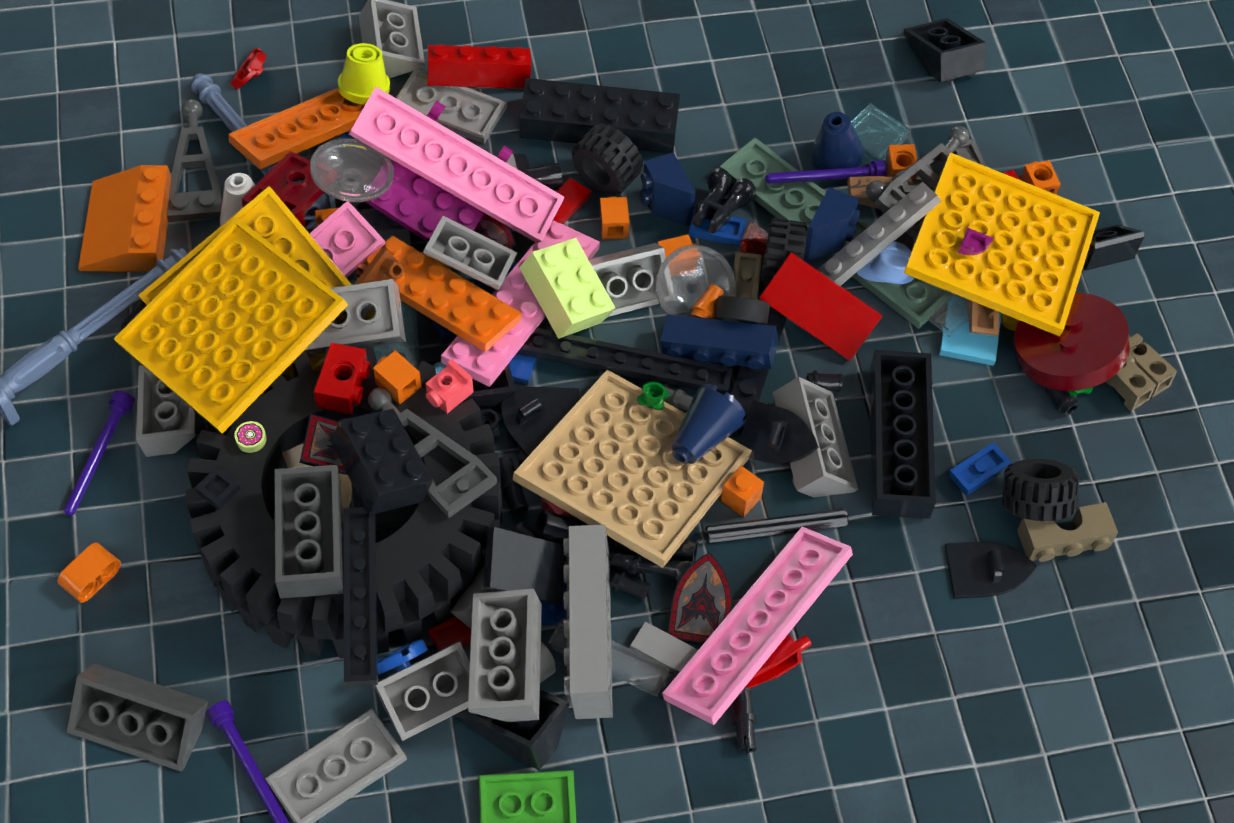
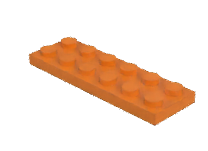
M336 88L229 133V143L261 170L279 162L289 151L297 154L334 138L336 135L338 136L350 131L365 105L347 100Z
M390 237L385 241L386 244L381 247L387 249L405 269L400 279H393L399 285L400 300L482 351L486 352L521 321V312L398 238ZM381 248L378 251H376L373 255L368 257L367 260L362 264L368 266L374 259V257L377 255V253L381 250ZM359 265L356 269V273L361 276L362 273L359 271L361 265Z

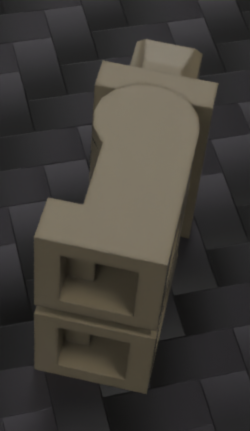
M1138 333L1132 337L1129 336L1130 352L1126 363L1117 374L1106 381L1108 385L1114 387L1125 399L1124 405L1131 412L1149 401L1150 398L1169 388L1177 373V370L1150 345L1142 342L1143 338Z

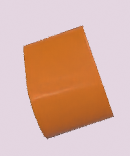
M93 543L60 573L57 584L80 603H84L114 577L121 566V561L99 543Z

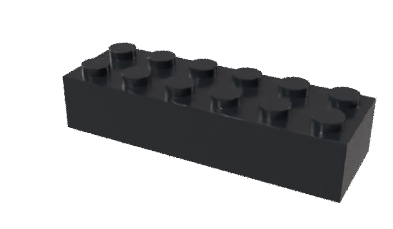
M526 78L519 116L520 138L577 144L593 126L605 124L620 130L635 144L637 150L672 153L674 152L680 94Z
M875 350L870 366L872 515L930 519L936 504L931 353Z

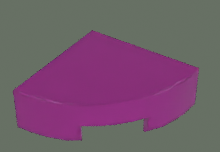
M967 228L957 253L963 255L981 254L989 248L993 238Z

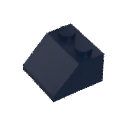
M674 152L645 161L643 173L641 174L642 190H640V197L642 203L648 205L654 215L687 226L691 225L696 192Z
M830 187L828 188L808 227L804 260L808 261L839 252L844 248L847 241L851 242L857 230L855 225L861 213L860 210H857L859 198Z

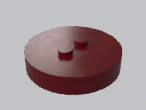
M1075 293L1064 330L1060 337L1020 320L1015 329L1016 355L1022 371L1034 382L1055 390H1083L1106 382L1120 371L1126 363L1130 352L1129 327L1124 314L1112 302L1092 294Z

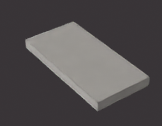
M418 69L412 72L396 99L427 116L437 100L446 106L438 117L437 123L456 134L485 144L507 108V102L467 87L427 86V72Z
M371 708L266 777L265 780L293 823H314L405 762L407 757Z

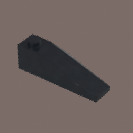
M540 690L539 720L506 722L471 713L468 711V708L453 715V717L514 759L540 770L558 748L569 703Z

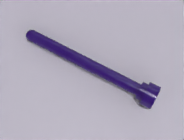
M883 160L871 161L866 167L769 173L765 176V181L768 184L847 179L849 177H887V166Z
M119 390L113 392L109 400L111 412L65 505L64 513L66 515L72 516L76 513L121 416L131 411L135 399L130 394Z
M224 700L214 704L206 711L211 724L223 730L273 822L289 823L233 724L234 710L230 703Z

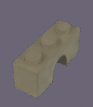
M1107 503L1079 507L1072 519L1075 530L1071 531L1060 528L1055 521H1034L1023 518L1017 532L1026 557L1032 561L1046 562L1055 556L1067 555L1072 557L1087 550L1103 551L1108 549L1115 540L1118 530Z

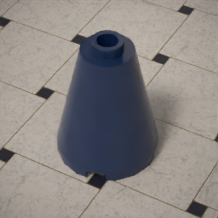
M842 112L828 114L822 123L812 148L813 163L820 170L859 167L864 157V147L851 121Z
M704 384L697 389L671 445L673 456L683 464H694L737 431L745 422L743 420L745 411L740 403L728 392L724 395L716 391L718 387L715 385Z

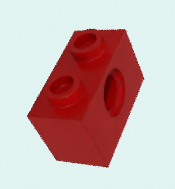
M337 343L330 344L314 390L317 408L352 414L355 404H359L362 398L363 387L361 385L363 379H368L371 370V362L367 361L366 349Z

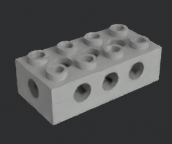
M393 279L330 288L341 296L348 306L303 352H306L307 356L325 354V347H330L331 343L358 348V346L372 347L406 342L399 285ZM376 309L374 318L366 320L367 312ZM347 313L346 321L338 325L337 320L339 316Z

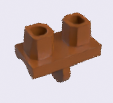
M381 248L368 266L365 264L360 266L359 271L362 274L355 284L400 279L405 269L387 249Z

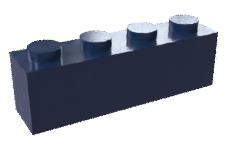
M667 314L660 338L663 354L702 362L720 363L726 366H745L757 370H772L779 343L776 326Z

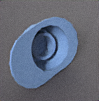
M894 241L856 273L863 279L874 282L909 283L914 277L903 272L911 251L905 244Z

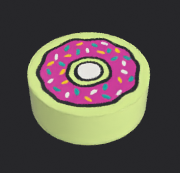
M249 421L242 423L235 431L236 444L244 452H257L266 443L265 430L257 422Z

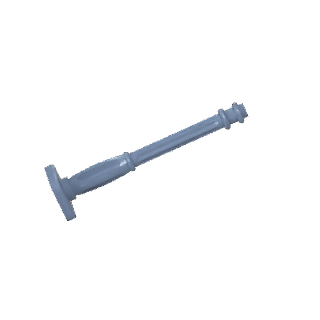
M201 73L193 76L191 79L192 92L199 95L200 102L208 104L231 132L247 126L222 97L220 87L217 84H213L211 76ZM277 163L261 169L263 175L265 176ZM331 187L305 212V228L309 234L317 228L315 210L336 208L334 193Z
M182 248L178 251L175 249L170 250V256L164 261L158 259L156 267L77 325L67 331H60L59 335L50 338L6 370L0 376L1 417L10 426L17 423L20 417L11 402L15 398V393L23 390L47 374L71 352L76 351L77 345L138 301L140 299L138 295L188 253Z

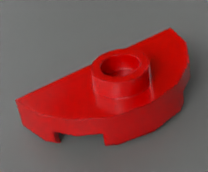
M259 47L252 49L230 81V85L234 89H239L252 77L256 78L264 70L262 65L266 60V54Z

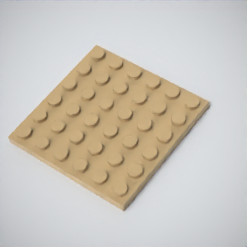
M606 370L513 474V481L589 525L605 524L607 536L663 568L721 495L726 481L740 466L747 462L752 450L727 437L694 464L679 462L673 456L671 445L686 413L666 402H663L664 408L659 411L646 405H640L637 402V397L642 394V389Z

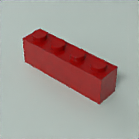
M428 45L427 86L524 89L526 78L531 76L530 48Z

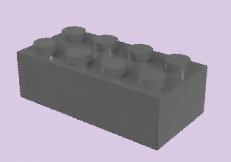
M338 465L275 469V583L280 599L344 594L342 495Z

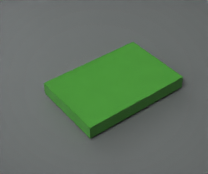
M573 770L479 775L480 823H576Z

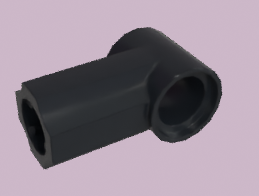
M544 510L538 516L534 533H537L538 537L563 544L564 538H569V526H585L589 524L575 516L569 518Z

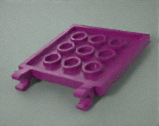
M436 100L427 117L436 122L446 106ZM503 146L496 157L507 162L513 151ZM390 158L363 198L364 202L426 242H429L442 216L474 231L484 214L479 209Z

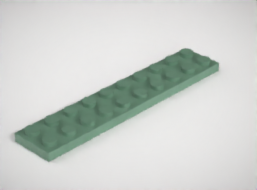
M756 138L752 139L720 165V168L729 172L733 184L740 178H747L752 181L756 189L752 199L776 218L805 222L807 228L826 194L822 188L812 181L766 183L765 176L769 173L796 172L798 170ZM861 218L858 219L855 225L857 230L853 239L870 226ZM838 252L826 255V257L831 259ZM857 273L852 276L918 329L948 303V300L954 295V293L917 278L906 284H893L865 280Z

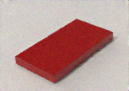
M792 252L759 297V299L770 303L772 308L849 361H851L883 316Z

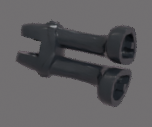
M723 168L714 169L709 174L707 180L710 191L709 195L695 206L696 211L692 221L693 225L701 227L706 218L712 221L709 226V232L716 233L730 221V215L735 209L752 200L756 192L755 185L747 178H740L734 183L730 191L732 181L729 172ZM729 193V196L727 200L724 202V204H718Z
M615 540L613 548L619 553L611 555L610 566L620 571L625 570L629 575L640 573L668 576L674 579L677 586L685 571L696 561L698 540H684L671 557L679 561H668L663 568Z

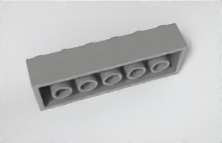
M605 524L569 526V538H564L563 541L564 556H566L567 565H564V582L567 584V592H564V609L567 610V619L564 620V636L567 638V648H564V664L567 666V676H564V692L567 695L569 708L574 710L575 719L613 718L610 552Z

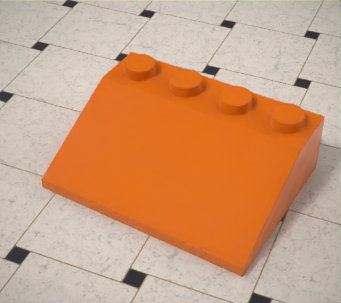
M140 165L92 182L78 266L79 271L150 272L156 267L158 259L163 260L169 221L167 208L171 184L168 165Z

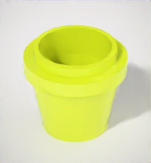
M366 43L351 46L347 50L343 72L338 78L339 93L347 100L366 105L375 87L389 94L390 80L385 72L382 51L378 47Z

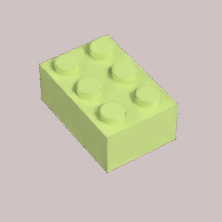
M576 238L532 252L519 267L558 339L601 324L615 310L613 302Z

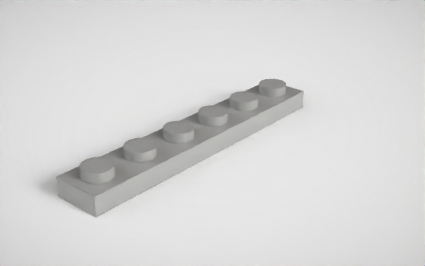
M921 182L823 264L818 271L841 286L941 202L938 195L925 183Z

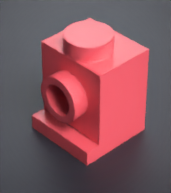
M451 359L443 370L426 382V398L434 407H440L448 414L473 393L472 376Z

